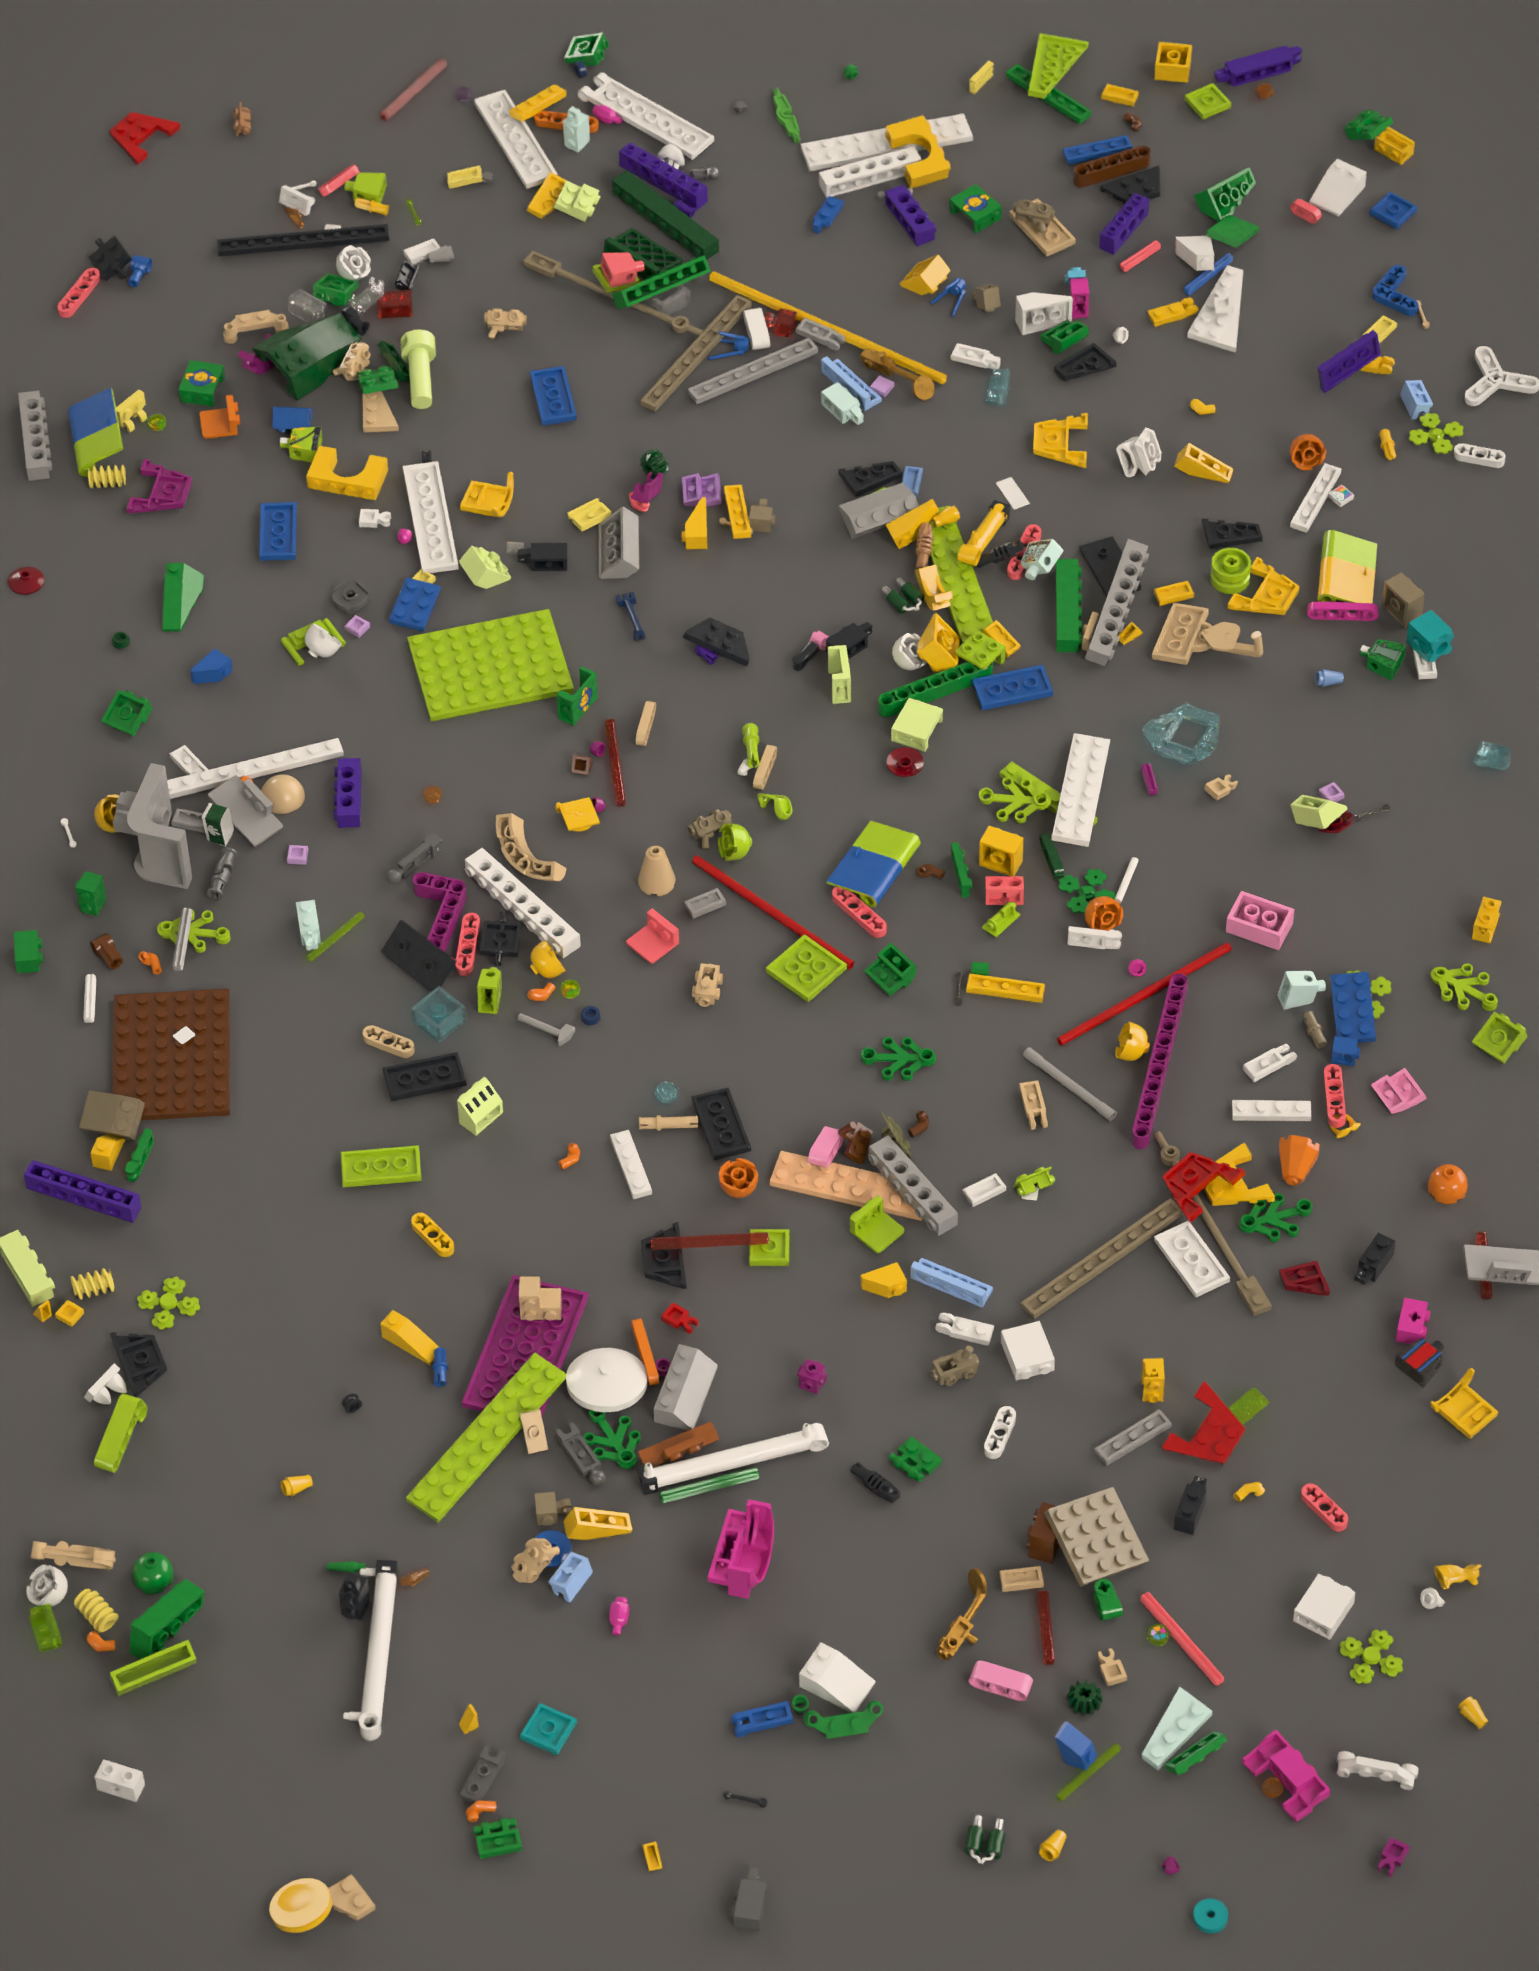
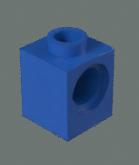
M1334 1037L1331 1064L1354 1066L1355 1059H1359L1360 1047H1357V1039Z

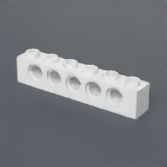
M914 146L819 172V185L826 198L828 196H836L903 177L905 166L920 162L921 158Z

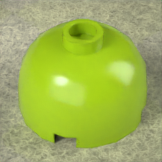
M723 824L719 832H722V836L718 838L720 856L722 858L725 857V861L742 859L752 846V838L747 830L739 824Z

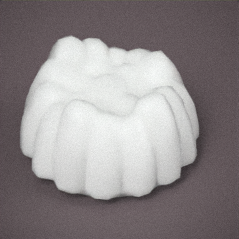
M1119 327L1113 333L1114 340L1117 343L1124 344L1128 340L1129 335L1125 327Z
M744 759L737 771L741 776L748 775V770L751 769L747 764L748 759Z

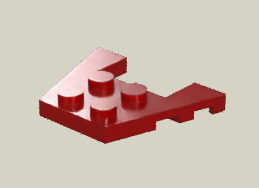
M131 112L110 130V136L139 165L148 157L147 151L138 147L156 130L172 136L181 126L179 122Z
M1189 1152L1167 1171L1162 1178L1184 1216L1191 1223L1203 1212L1202 1207L1192 1200L1195 1195L1217 1176H1220L1233 1186L1245 1176V1171L1241 1168H1232L1226 1163L1219 1164L1213 1162L1211 1158Z
M1203 1381L1194 1398L1212 1409L1190 1443L1171 1432L1162 1449L1225 1465L1245 1433L1246 1428L1212 1388Z

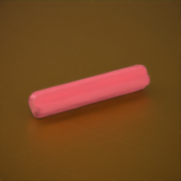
M1157 240L1153 241L1121 262L1120 270L1123 272L1128 271L1160 250L1161 244Z

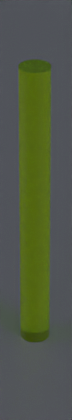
M361 911L358 912L321 943L318 949H314L309 953L306 959L312 962L365 917Z
M1115 1743L1087 1770H1084L1056 1795V1798L1062 1802L1121 1750L1120 1745Z

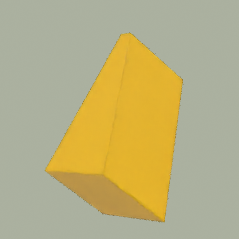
M1131 622L1118 635L1120 636L1119 641L1125 645L1143 634V632Z
M49 1300L41 1304L33 1313L42 1323L52 1316Z
M471 1704L468 1705L458 1724L464 1734L479 1727L477 1713Z
M652 1842L642 1845L649 1871L661 1869L662 1864L657 1843Z

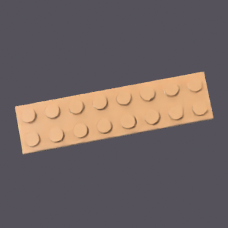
M781 1151L770 1179V1186L859 1207H864L868 1200H872L878 1195L883 1199V1211L885 1213L920 1221L923 1219L917 1216L914 1208L904 1201L902 1194L899 1191H895L891 1182L880 1173L833 1162L826 1168L808 1163L807 1156Z

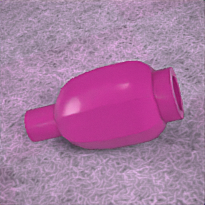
M595 105L592 113L599 121L606 124L615 122L620 125L623 119L618 117L616 112L610 107Z
M616 1597L610 1606L609 1621L613 1626L612 1634L615 1636H620L621 1628L626 1625L629 1618L630 1606L627 1603L628 1600L624 1597Z

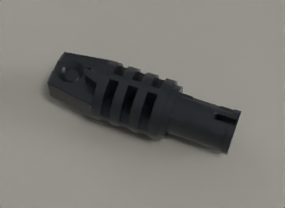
M1019 540L1013 543L1009 541L991 548L988 553L981 555L977 566L980 568L993 562L997 564L1015 557L1018 552L1024 550V545Z
M859 1462L853 1464L850 1472L860 1478L864 1486L890 1503L900 1498L901 1492L886 1478L876 1471L868 1470Z

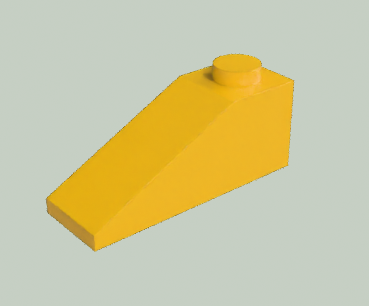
M1190 443L1178 453L1174 467L1188 475L1224 483L1230 482L1233 468Z
M706 497L701 498L685 523V531H682V542H686V549H707Z
M933 499L886 524L898 549L915 541L919 534L921 523H930L932 518L937 515L939 509Z
M392 1310L380 1323L382 1337L431 1365L434 1361V1350L439 1346L408 1318Z
M574 1507L563 1521L566 1536L570 1539L590 1540L632 1532L628 1513Z

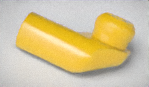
M1192 399L1190 402L1191 409L1199 415L1215 413L1214 404L1205 405L1198 399Z
M1260 1482L1247 1483L1236 1491L1233 1496L1238 1502H1241L1252 1492H1254L1255 1496H1261L1265 1489Z

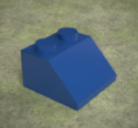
M273 407L272 428H277V432H288V429L311 427L313 408Z

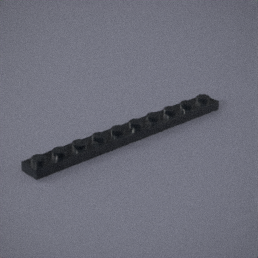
M388 224L218 239L217 249L219 257L389 241Z

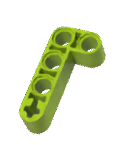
M124 1393L120 1395L95 1456V1467L113 1473L117 1471L136 1422H143L146 1417L147 1405L142 1399Z

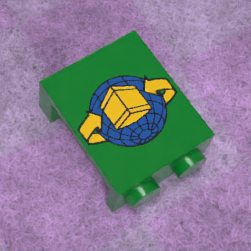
M976 184L949 199V212L953 215L960 211L973 221V232L975 234L1002 219V206Z
M190 360L179 387L180 402L214 407V392L218 382H224L225 379L224 365Z
M582 666L579 668L580 688L574 695L562 690L557 693L558 719L572 726L577 723L598 698L597 674Z

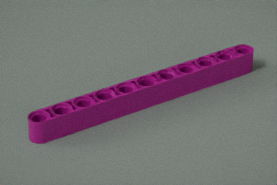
M1174 974L1170 979L1132 1130V1145L1137 1149H1145L1150 1142L1187 995L1188 979L1183 974Z

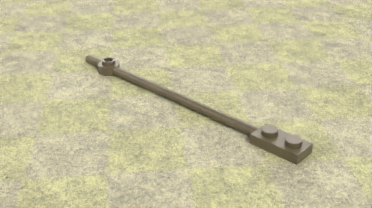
M532 251L523 260V266L550 278L557 274L613 299L611 294L613 292L607 293L602 286L561 269V263L535 251ZM641 303L630 306L672 324V329L676 333L688 331L697 336L703 333V330L689 325L688 318L684 316L673 318Z
M1160 1131L1156 1132L1154 1137L1162 1149L1160 1155L1161 1162L1173 1167L1180 1161V1151L1175 1146H1169ZM1195 1195L1192 1200L1202 1207V1218L1240 1281L1236 1282V1288L1253 1317L1270 1311L1272 1305L1255 1276L1247 1278L1199 1195Z

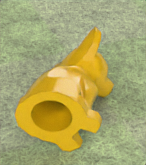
M1451 1564L1435 1566L1434 1572L1443 1590L1449 1589L1452 1583H1462L1464 1580L1469 1581L1471 1585H1477V1578L1479 1577L1478 1568L1481 1567V1564H1470L1464 1569Z

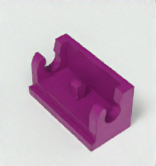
M649 472L643 485L640 486V483L635 485L631 499L644 503L650 502L661 492L663 473L659 472L656 478L652 480V472Z

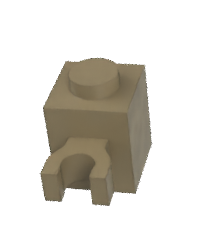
M987 284L975 287V291L972 292V298L977 300V308L983 309L985 312H991L995 308L1001 307L998 286Z
M760 498L759 506L751 505L749 524L753 531L771 533V527L775 526L776 515H773V507L767 506V499Z
M555 1492L534 1494L538 1526L558 1524V1513L569 1514L571 1512L570 1498L556 1501Z

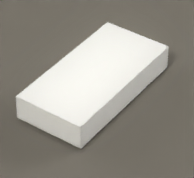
M433 238L403 250V254L413 265L428 259V253L441 247Z
M995 1173L962 1189V1194L970 1205L974 1207L1005 1192L1006 1186Z

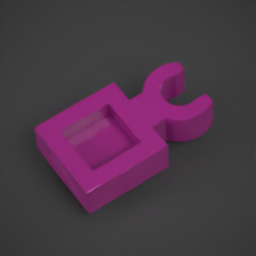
M1390 1837L1381 1853V1858L1384 1860L1379 1862L1378 1872H1381L1382 1868L1387 1867L1390 1869L1388 1877H1391L1394 1874L1395 1865L1401 1867L1410 1850V1846Z

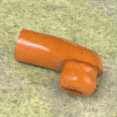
M145 951L139 953L138 959L141 963L151 966L153 974L162 972L159 959L155 954Z
M549 982L543 989L529 990L527 996L533 1001H546L555 990V986Z
M576 1143L569 1144L567 1147V1157L558 1161L562 1170L578 1162L580 1148H578Z
M91 1631L87 1635L88 1644L97 1652L113 1651L116 1649L115 1640L104 1641L96 1631Z
M476 1801L466 1810L467 1820L469 1822H476L479 1818L478 1815L482 1811L495 1812L496 1802Z

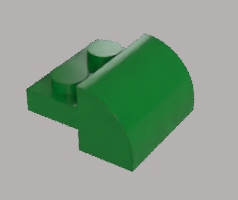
M1065 320L1041 334L1040 337L1042 342L1052 347L1054 354H1060L1087 338L1089 329L1087 325L1078 320L1073 323Z
M890 942L877 954L878 959L864 970L865 974L891 997L902 986L907 988L916 975L917 967Z

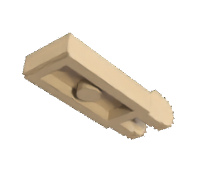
M1039 1081L1019 1083V1090L1031 1130L1036 1129V1121L1034 1120L1036 1116H1040L1042 1127L1047 1128L1046 1108Z

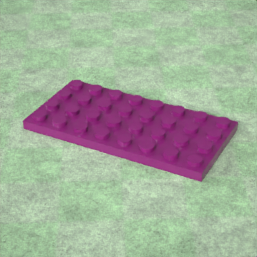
M512 1275L464 1395L462 1407L482 1412L534 1353L561 1370L589 1299V1293L540 1281L541 1288H561V1320H521L519 1303L520 1276ZM550 1397L539 1408L541 1410L542 1418L548 1405V1402L550 1400Z

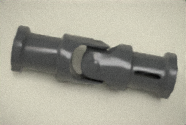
M224 847L221 850V858L217 861L211 878V886L206 894L212 900L219 901L223 897V889L227 886L233 869L232 863L237 857V851L233 848Z

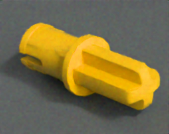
M356 198L355 200L356 208L368 210L369 213L375 212L385 216L388 214L389 205L362 198Z
M1382 429L1379 432L1380 446L1384 450L1385 457L1391 461L1396 458L1395 443L1391 439L1390 431Z

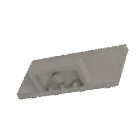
M235 775L208 793V798L215 805L230 809L233 825L253 847L258 846L283 828V824L272 814L273 803L249 778L243 782Z
M1464 1245L1463 1251L1467 1278L1469 1280L1539 1285V1250Z

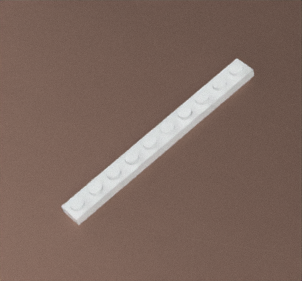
M335 738L167 780L169 796L172 799L217 788L235 775L240 779L242 776L253 779L344 756L339 739Z

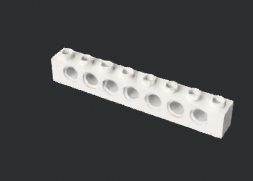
M481 848L465 859L466 874L469 877H473L481 888H485L492 898L500 901L506 910H510L518 921H522L529 931L534 932L541 941L545 940L555 954L565 958L581 947L580 934L487 851Z

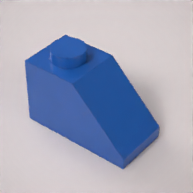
M213 649L190 670L192 683L222 681L233 671L231 658Z
M1065 1721L1054 1737L1063 1760L1067 1765L1087 1771L1097 1755L1093 1743L1069 1722Z

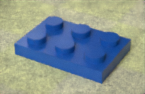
M406 577L389 617V623L424 632L441 592V586Z

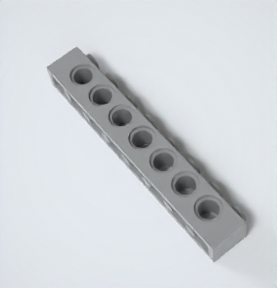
M1131 539L1127 540L1085 656L1086 660L1102 666H1106L1107 661L1112 660L1115 650H1112V647L1117 646L1120 636H1117V633L1122 632L1125 624L1122 622V619L1127 618L1130 610L1127 608V605L1132 604L1135 596L1132 594V591L1136 592L1140 582L1137 581V577L1141 578L1144 567H1141L1142 563L1146 564L1149 554L1146 553L1147 545Z

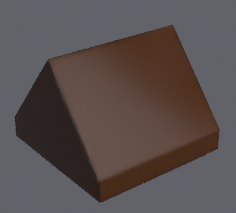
M573 754L571 772L589 775L593 765L592 757Z

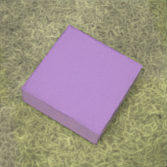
M879 376L870 388L877 394L886 397L893 389L894 382Z
M355 615L344 628L345 631L360 638L370 628V622Z
M1335 782L1318 790V794L1322 799L1333 802L1344 799L1345 794Z
M289 845L287 864L306 865L308 846Z

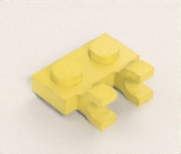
M137 390L116 407L120 427L126 426L128 432H132L135 429L134 423L130 420L131 417L135 418L138 416L142 423L147 419V415L142 409L146 403L144 392L141 390Z

